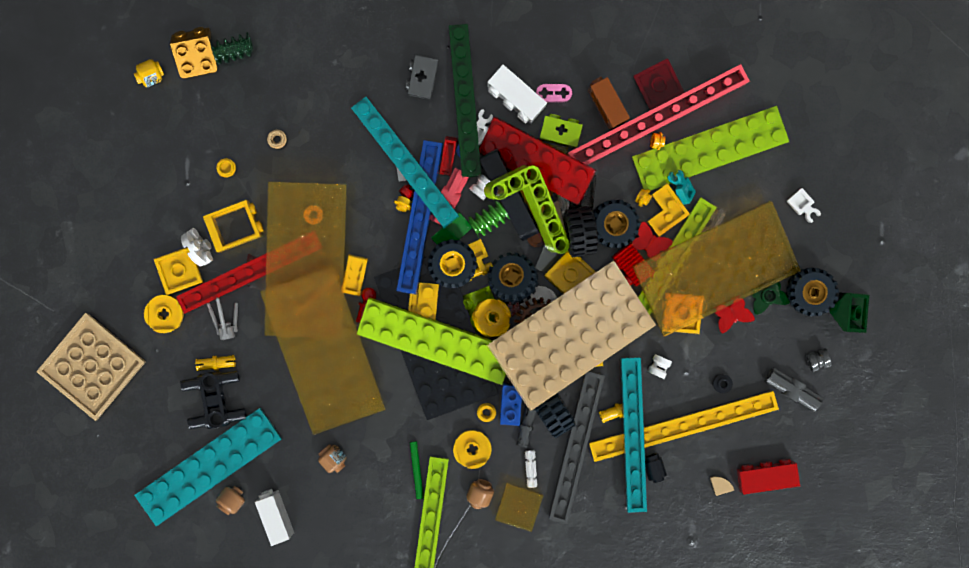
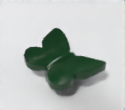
M771 281L767 288L758 286L751 289L750 294L756 299L753 302L755 315L763 313L773 303L777 305H787L790 303L787 295L780 291L781 284L779 281Z

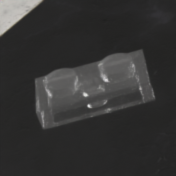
M718 208V210L713 211L710 217L711 222L708 227H704L700 234V242L705 245L709 244L728 212L727 210Z

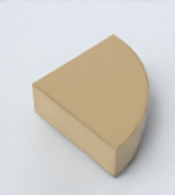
M718 476L710 477L716 496L734 491L733 486L726 479Z

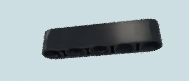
M498 149L480 157L481 164L490 181L510 172ZM511 178L510 180L511 187H513L514 185L513 178ZM495 186L494 189L498 193V188ZM520 191L501 199L522 241L540 233L536 221Z

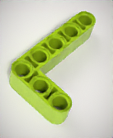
M533 165L520 166L485 185V196L495 200L504 199L523 190L548 251L560 254L568 251L569 240L538 167ZM528 170H530L531 176L529 179L526 175ZM511 178L514 179L513 187L510 185ZM495 186L498 188L497 195L493 192ZM536 187L538 189L537 196L534 195V190ZM544 205L545 212L542 214L541 208ZM550 223H552L551 231H549L548 228ZM557 241H559V247H558V248H556V242H557Z

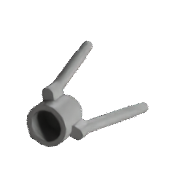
M217 297L216 303L221 324L218 323L210 302L207 303L217 335H219L220 340L234 338V332H238V303L235 302L233 326H231V322L225 323L220 299Z

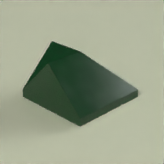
M839 293V301L835 304L834 308L829 309V312L844 332L866 333L870 295Z

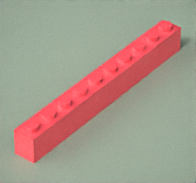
M740 64L568 152L567 155L589 165L750 81Z

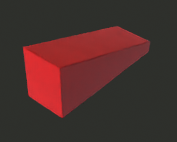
M446 136L439 174L451 176L458 138Z

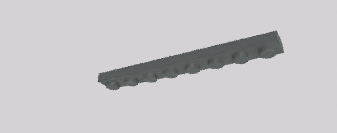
M590 371L584 375L574 415L576 426L570 431L549 520L568 524L605 375Z

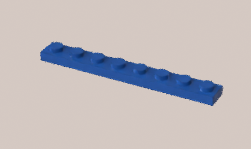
M424 140L419 165L436 186L443 143ZM415 191L396 291L416 295L431 211Z

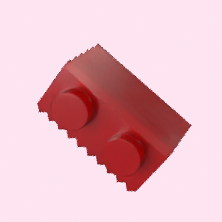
M631 242L611 257L618 268L624 272V277L630 286L633 284L637 287L654 273Z

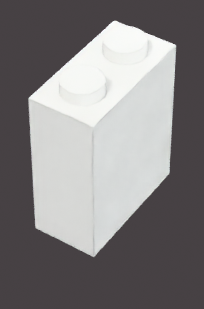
M272 489L262 492L255 505L269 542L273 546L289 540L294 534V530L279 490L273 492Z

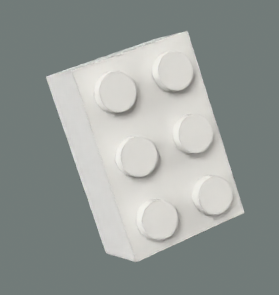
M504 65L488 81V92L496 99L499 96L503 100L502 104L510 111L514 109L518 113L517 117L525 124L527 122L531 124L547 105L544 99Z

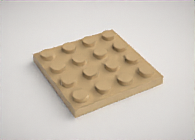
M85 313L36 372L96 421L146 361L90 314Z

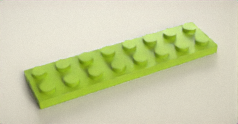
M775 106L666 144L659 151L652 149L632 156V160L642 188L652 191L663 187L667 183L671 184L668 180L670 172H673L674 176H676L678 170H682L684 178L691 177L788 143L789 139L778 107Z
M368 298L357 335L497 384H503L506 374L487 346L493 340L423 317L385 302Z

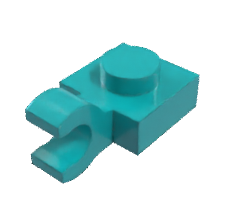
M678 170L676 176H674L673 172H670L668 180L677 186L675 189L677 196L683 205L690 204L696 191L689 178H684L682 170Z

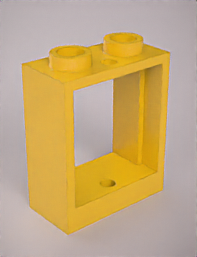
M244 200L203 216L216 252L220 253L263 237L261 232L264 230L261 222L256 220L254 214L257 211L253 203ZM245 208L254 234L225 244L216 218Z

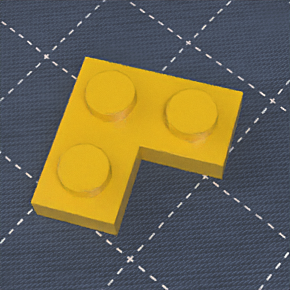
M668 183L652 194V197L662 211L647 222L656 235L660 237L690 215Z

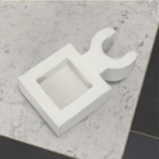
M483 109L479 112V120L477 122L479 146L489 129L486 127V124L491 123L493 120L492 114L488 119L482 117L485 112Z
M800 188L787 200L788 204L798 215H801L803 212L805 213V219L809 223L813 222V219L810 217L812 212L817 216L821 215L818 209L811 207L814 201L803 188Z

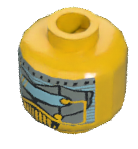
M152 59L136 65L137 72L133 73L137 83H142L145 87L161 82L164 75L159 62H155Z

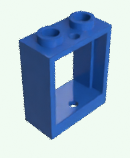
M503 382L500 425L520 426L522 398L511 382Z

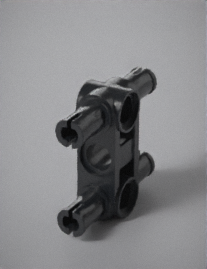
M219 371L199 374L197 378L180 381L182 392L196 389L201 391L204 415L188 418L187 424L189 429L201 427L208 429L228 426L230 422L246 419L245 408L228 411L223 392L224 384L240 381L238 371L226 373ZM208 376L214 378L213 386H209L206 383ZM214 414L221 416L220 424L213 421Z

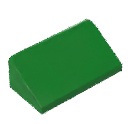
M460 212L457 219L445 228L442 227L431 237L436 245L447 240H460L472 229V226Z

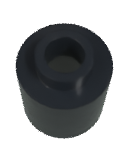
M658 453L645 457V470L648 480H653V483L664 481L667 473L662 457H659Z

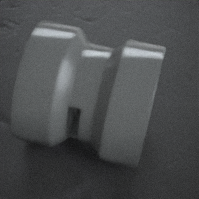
M826 348L820 349L818 353L811 352L806 354L807 362L812 372L819 370L821 367H831V359Z

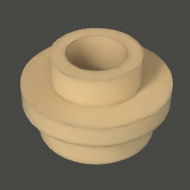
M273 130L268 134L267 141L272 148L280 149L285 146L287 137L283 131ZM276 136L281 138L279 143L274 142Z

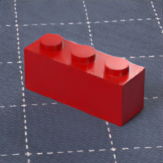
M782 459L776 464H772L770 461L760 463L761 466L753 467V464L742 465V469H737L739 489L743 495L800 486L797 463L791 461V459Z

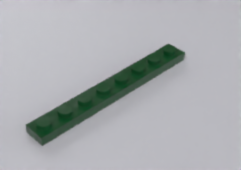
M468 24L449 25L462 178L481 176Z

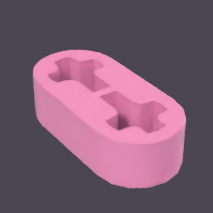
M543 84L536 90L538 95L539 92H542L543 88H546L547 92H553V95L546 96L544 99L546 102H567L572 96V89L566 84ZM562 88H565L569 95L562 98L561 95H555V92H561Z

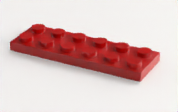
M498 117L493 118L479 148V152L483 155L498 149L507 167L511 170L523 165L538 167L547 189L576 205L581 203L597 171ZM530 170L526 174L528 179L531 176Z

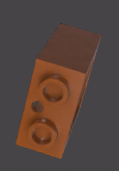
M601 76L591 82L588 92L609 131L627 122L630 117L609 78L603 79Z

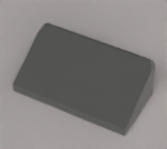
M559 241L556 242V248L559 247ZM544 243L535 269L547 273L558 261L560 253L548 251Z

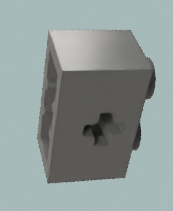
M415 55V60H411L409 71H412L411 79L407 78L405 90H408L409 96L431 100L439 64L437 59ZM421 73H424L426 79H423L422 82H419L417 76H420Z

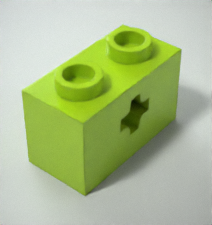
M555 114L545 116L539 140L576 149L583 126L579 124V120L568 118V121L560 119L561 116ZM560 126H563V129L567 132L559 135V131L556 128L559 129Z

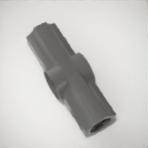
M776 368L769 372L765 380L769 385L780 390L783 395L796 403H801L813 412L819 409L824 399L806 388L807 386L793 377L790 378Z

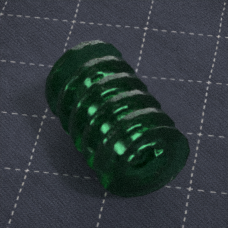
M246 32L245 39L239 34L237 41L231 36L230 43L226 38H224L222 45L219 40H216L215 47L210 42L213 57L218 65H222V59L229 63L230 57L233 61H236L237 55L240 59H244L245 53L248 57L252 56L253 45L248 32Z

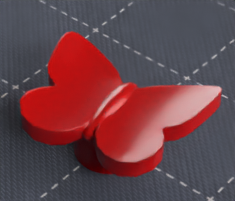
M641 222L638 229L639 237L632 241L635 249L645 250L651 260L659 259L660 251H665L673 243L669 238L653 235L646 222Z
M735 298L731 305H718L715 308V314L720 317L718 320L720 333L727 332L733 323L737 321L752 322L755 320L752 312L744 308V299Z

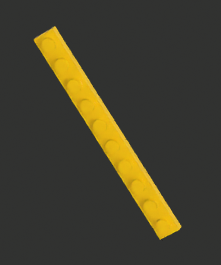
M774 391L644 427V448L779 410ZM624 433L590 442L589 446L594 462L624 454Z

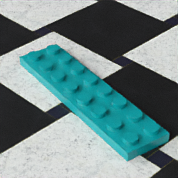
M260 407L247 416L245 420L234 425L134 496L155 526H158L283 438Z

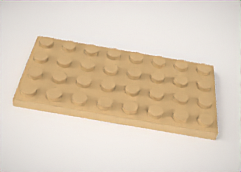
M612 261L487 346L531 411L656 326V324L616 263Z

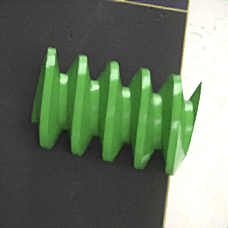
M497 200L495 201V208L492 205H488L489 212L483 208L481 210L482 216L476 212L475 220L471 216L468 217L469 223L478 237V233H481L483 236L486 235L485 229L492 232L491 225L498 228V221L505 224V217L510 220L503 204Z

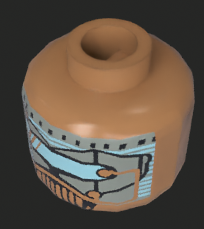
M329 444L318 454L320 456L318 462L328 473L333 471L338 473L346 466L344 462L347 457L337 445L331 446Z

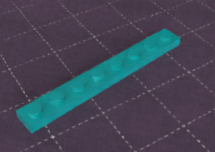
M364 97L351 107L443 228L457 219L459 215L369 99Z
M620 358L627 512H647L641 358Z

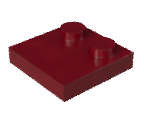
M668 58L633 76L650 110L685 93Z

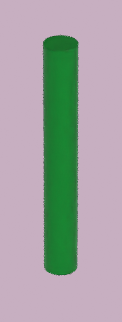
M417 441L410 442L416 499H423Z

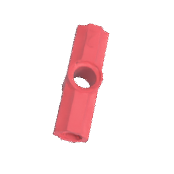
M457 168L454 169L447 185L441 191L453 209L457 206L462 195L461 192L469 177L462 178V171ZM432 213L430 220L441 225Z

